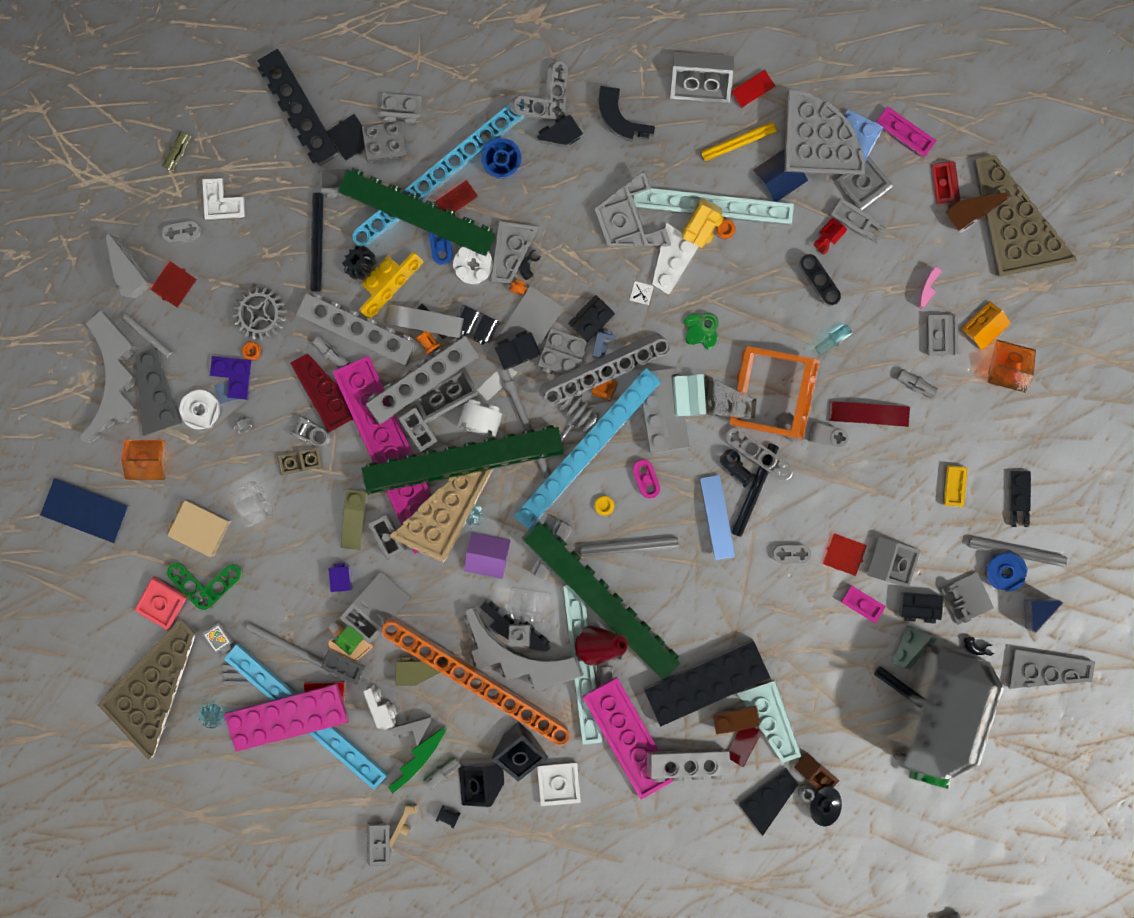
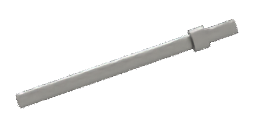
M502 367L500 372L505 381L504 387L506 392L509 391L524 430H531L532 426L516 390L517 384L515 380H512L509 370L504 371ZM545 458L539 459L537 462L544 479H547L551 475Z
M250 622L246 626V630L318 667H321L324 661ZM331 672L329 674L335 678L339 677Z

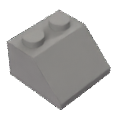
M879 537L867 575L909 588L921 550Z

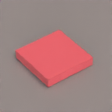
M153 576L134 611L164 629L169 630L188 596Z

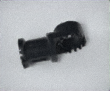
M727 449L720 456L721 465H724V468L731 472L730 475L738 479L744 488L756 476L743 466L744 463L740 461V455L737 451ZM727 456L732 457L734 463L730 462L727 459Z

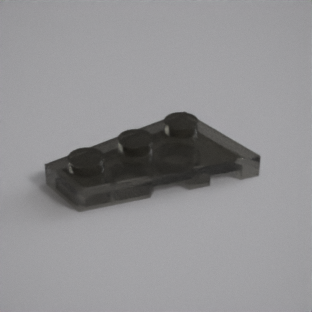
M703 374L706 414L704 415L755 419L757 399L709 375Z

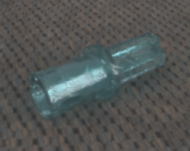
M845 323L837 331L829 333V337L816 345L815 350L822 356L834 346L838 347L839 343L852 335L853 332Z

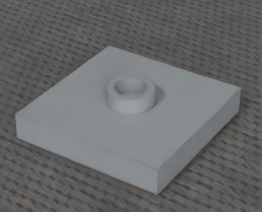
M869 156L865 161V175L843 174L836 179L837 183L860 210L866 208L893 187L890 180Z

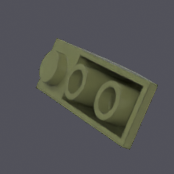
M400 657V660L396 661V686H416L440 672L422 660H412V657ZM440 657V660H437L439 664H445L448 661L446 657Z

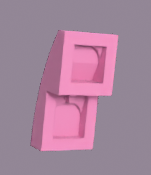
M936 266L930 271L922 286L918 301L920 309H923L936 293L930 287L942 272Z

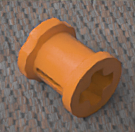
M425 331L415 338L425 349L426 355H429L441 346L440 343L435 341L431 332Z

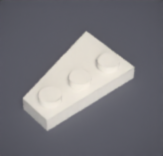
M666 223V230L671 245L668 247L661 246L652 285L669 295L699 246L684 239L681 231Z

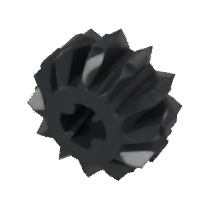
M355 246L354 250L349 249L348 255H344L346 260L342 262L343 270L352 279L364 280L365 276L370 277L371 271H375L373 267L377 264L376 259H374L375 255L367 247Z

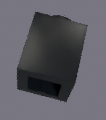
M564 114L555 120L556 124L552 127L546 126L538 132L540 135L537 136V140L540 143L568 148L583 138L584 134L570 114L565 116Z

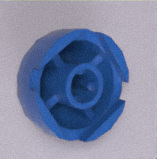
M496 138L484 147L482 164L491 176L508 178L518 171L521 165V152L513 141Z

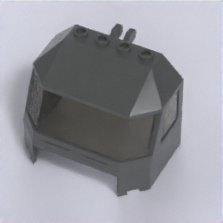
M929 643L927 646L931 648L932 653L937 655L935 674L926 700L910 696L909 701L912 703L924 705L922 713L911 708H906L905 712L920 718L915 738L908 755L894 753L893 757L903 767L941 779L955 778L980 765L1003 686L990 662Z

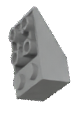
M380 572L343 613L340 619L357 631L366 642L371 644L382 632L383 622L388 618H394L411 597L385 574Z

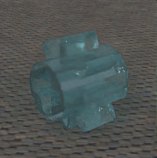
M481 506L473 507L471 513L474 512L475 515H473V519L468 517L464 525L468 523L471 529L476 524L481 526L480 518H485L483 513H479L482 509Z
M208 704L202 707V711L199 713V720L203 721V725L206 728L214 729L224 721L225 712H220L221 707L216 704Z

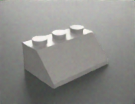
M674 52L670 99L730 103L734 56Z

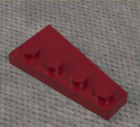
M308 353L290 362L328 433L354 420L338 385Z

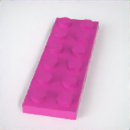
M617 676L582 696L641 800L673 782L672 778H665L663 782H655L647 776V752L659 750ZM666 764V765H665V771H669L670 769L668 768V766H667V764Z
M337 683L229 711L224 714L236 752L349 722Z

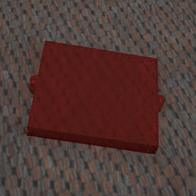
M169 261L150 290L162 297L163 301H168L178 308L197 279L187 273L185 268L181 269Z
M834 533L829 547L826 548L828 551L823 564L856 576L860 563L863 562L862 558L867 545Z

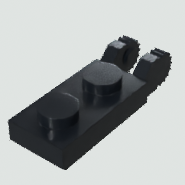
M1031 471L1009 472L1011 527H1017V511H1023L1024 527H1029Z

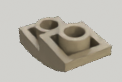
M318 448L277 456L281 476L322 467Z

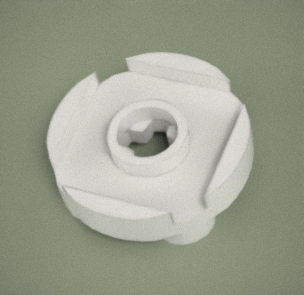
M462 247L454 257V271L457 277L464 283L477 285L491 275L493 259L489 251L485 257ZM472 259H476V263H479V267H475V270H471V267L468 266V262H471Z
M195 390L183 397L179 412L187 426L202 430L210 428L216 423L220 415V403L212 393L205 390ZM202 404L205 412L199 416L195 407H199Z

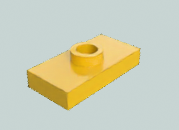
M947 466L943 505L964 507L968 467Z

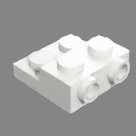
M375 684L367 687L363 692L377 729L383 727V730L394 727L397 724L395 719L396 715H398L394 703L390 704L389 700L381 703L383 696L380 688H376Z

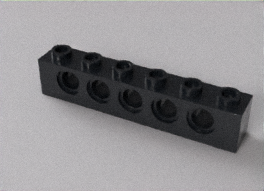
M277 48L257 60L260 65L257 69L263 78H268L270 82L267 84L273 95L277 94L280 101L277 103L283 112L287 111L290 118L287 120L292 129L297 128L300 133L297 137L302 146L307 145L310 151L307 155L312 163L322 166L339 156V151L280 50ZM275 70L282 71V75L278 79L272 77ZM286 87L292 88V93L289 96H283L282 94L283 89ZM296 104L302 105V110L299 113L292 112V108ZM306 121L312 122V128L308 131L302 129V125ZM315 139H322V145L319 148L312 146Z

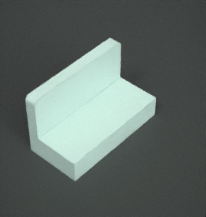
M704 375L674 376L675 416L706 414Z

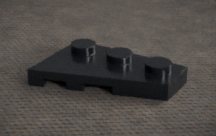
M784 768L738 803L762 836L792 795L798 783L788 769Z

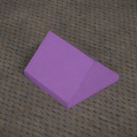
M472 532L466 553L464 571L503 579L511 540Z

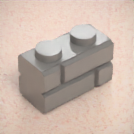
M388 514L368 524L371 531L374 532L373 535L387 560L406 550L404 544L390 538V535L396 529Z

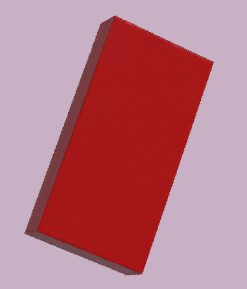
M763 70L732 90L731 93L742 109L775 88V84L766 70Z

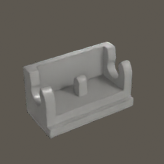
M381 822V824L367 823V863L369 866L390 865L389 825Z

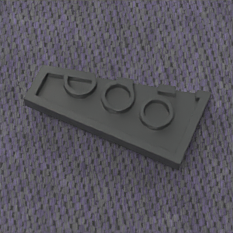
M153 348L136 354L142 435L146 436L181 424L157 349Z

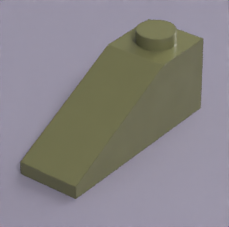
M350 488L346 490L341 548L361 550L368 495L364 490Z

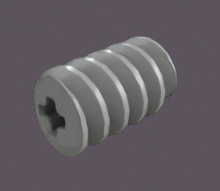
M582 395L574 396L561 402L563 403L560 408L561 410L568 408L566 416L573 414L574 416L571 421L579 420L577 428L584 426L582 433L587 431L597 421L599 413L591 414L594 408L593 406L586 408L588 401L581 403Z

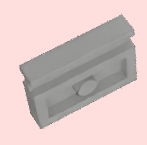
M928 315V355H958V315Z

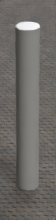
M126 313L122 317L124 322L165 357L168 358L171 355V350L129 314Z

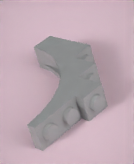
M101 310L86 325L95 336L102 352L105 364V388L97 414L90 425L79 436L84 443L95 442L101 436L100 432L106 428L108 430L116 423L115 419L119 422H129L136 416L134 412L138 410L122 392L123 390L128 391L135 385L134 381L137 378L121 361L130 358L134 354L133 350L136 347L112 319Z
M476 607L465 611V622L467 626H471L473 632L471 634L474 645L478 646L477 649L471 651L472 655H470L473 666H477L478 670L501 663L499 669L503 678L506 677V680L509 681L530 674L528 680L531 688H535L536 692L583 675L577 656L545 660L518 653L504 645L491 633L482 621Z

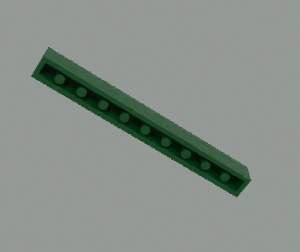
M550 425L543 427L540 431L526 430L521 435L507 434L497 440L495 438H487L482 443L468 442L463 447L449 446L444 448V451H426L425 455L417 456L416 454H410L401 460L391 458L382 464H377V462L368 463L365 465L366 467L361 468L367 495L563 455L564 449L559 427Z
M538 521L522 537L523 541L615 633L624 636L628 646L664 681L680 665V662L677 660L679 655L672 648L668 651L663 646L665 641L658 634L654 637L649 632L652 628L644 620L640 623L635 618L638 614L630 606L626 609L622 605L624 600L616 592L612 594L608 590L610 586L602 578L598 580L594 576L596 572L588 564L584 566L580 562L582 558L574 550L570 552L566 548L568 544L560 536L556 538L551 533L553 529L546 522L542 524Z

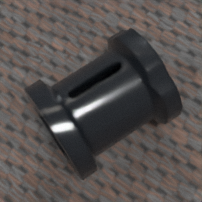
M442 805L435 821L446 823L454 829L461 813L453 812L447 809L445 805Z

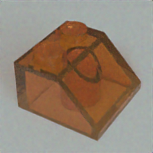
M997 340L989 366L987 383L1026 393L1034 377L1036 350Z

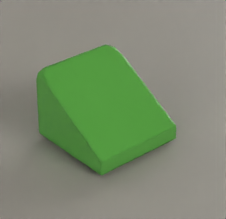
M348 626L334 643L345 653L351 655L362 642L363 637L351 626Z

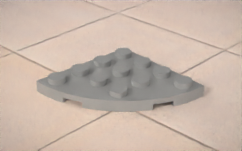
M788 90L784 172L865 175L863 151L856 137V132L845 116L827 101L825 102L810 93Z

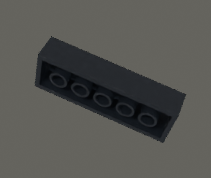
M752 639L675 673L664 681L660 680L644 687V692L661 727L770 678V675Z

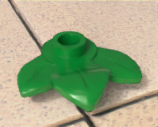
M694 313L684 319V324L689 327L686 334L687 344L695 345L702 342L707 350H710L716 344L718 339L716 329L719 326V320L716 315L712 313H705L703 315ZM710 320L712 322V326H706L705 321Z

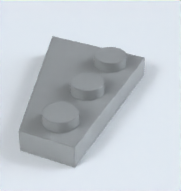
M499 221L491 281L508 284L513 281L539 226Z

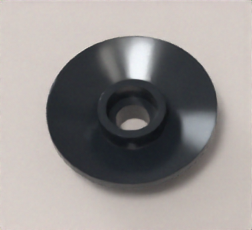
M829 786L820 788L814 794V799L810 804V813L813 821L823 827L835 823L842 809V800L839 792Z

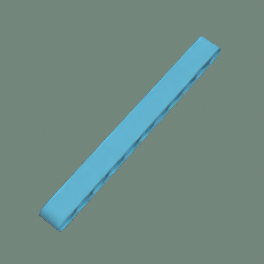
M520 102L517 103V106L525 108ZM509 103L401 193L407 195L410 192L419 196V201H424L479 156L491 140L501 138L523 120L525 116L513 115ZM499 119L506 120L507 124L504 128L496 126V122ZM483 132L491 133V138L488 141L481 140L480 136ZM469 144L476 146V150L472 154L465 152V147ZM458 157L460 158V164L458 166H451L450 159ZM441 169L445 171L442 179L434 177L436 170ZM422 182L429 183V189L425 192L419 190V185ZM379 210L353 232V241L360 247H367L400 219L390 217L387 213ZM376 220H382L383 226L379 230L373 229V222ZM365 232L367 233V240L362 243L358 242L357 237L359 233Z

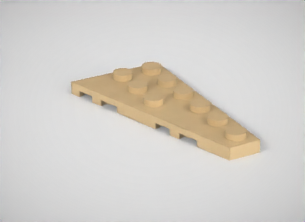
M493 469L449 478L442 488L440 487L418 508L415 514L390 535V538L445 563Z

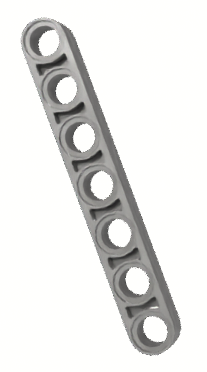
M659 333L651 334L544 383L539 389V394L548 405H557L666 355L670 350V343ZM662 341L661 345L656 348V344ZM643 349H644L643 354L640 355V356H637V355H638V352H639L640 350H643ZM626 358L623 364H619L621 359ZM608 366L605 372H601L603 367ZM587 374H590V377L587 380L583 381L584 377ZM572 382L571 387L568 388V389H565V386H566L568 383ZM550 391H554L552 396L547 397Z

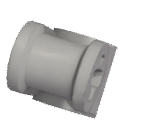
M298 415V422L294 430L290 432L291 435L318 446L328 444L330 433L326 429ZM319 431L324 433V440L322 442H318L315 438Z
M813 422L809 441L842 447L847 444L849 436L845 430ZM839 432H841V435L844 437V441H840V443L837 444V440L834 439V435H838Z

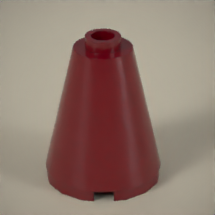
M598 626L583 628L575 640L577 657L585 662L584 664L596 666L621 656L628 649V642L624 636Z

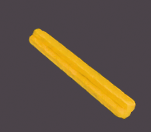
M774 122L767 123L707 148L701 152L704 161H708L777 131Z

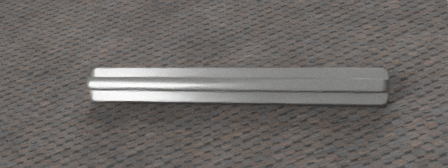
M677 537L585 545L580 547V555L584 557L678 548L679 542Z
M971 537L969 540L970 548L993 553L1011 550L1023 559L1066 567L1067 565L1066 556Z

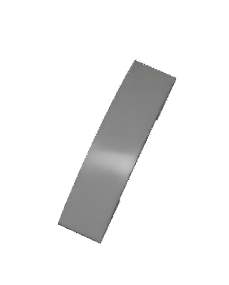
M388 304L384 324L460 338L464 319Z

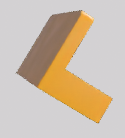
M990 301L961 329L983 351L1011 323L1003 310Z

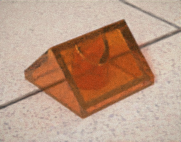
M125 440L121 458L125 480H166V440Z

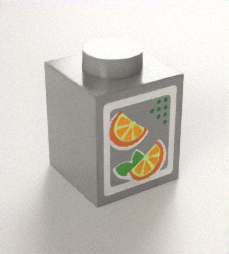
M222 622L202 634L215 654L219 652L222 654L226 653L232 648L231 644L235 642Z

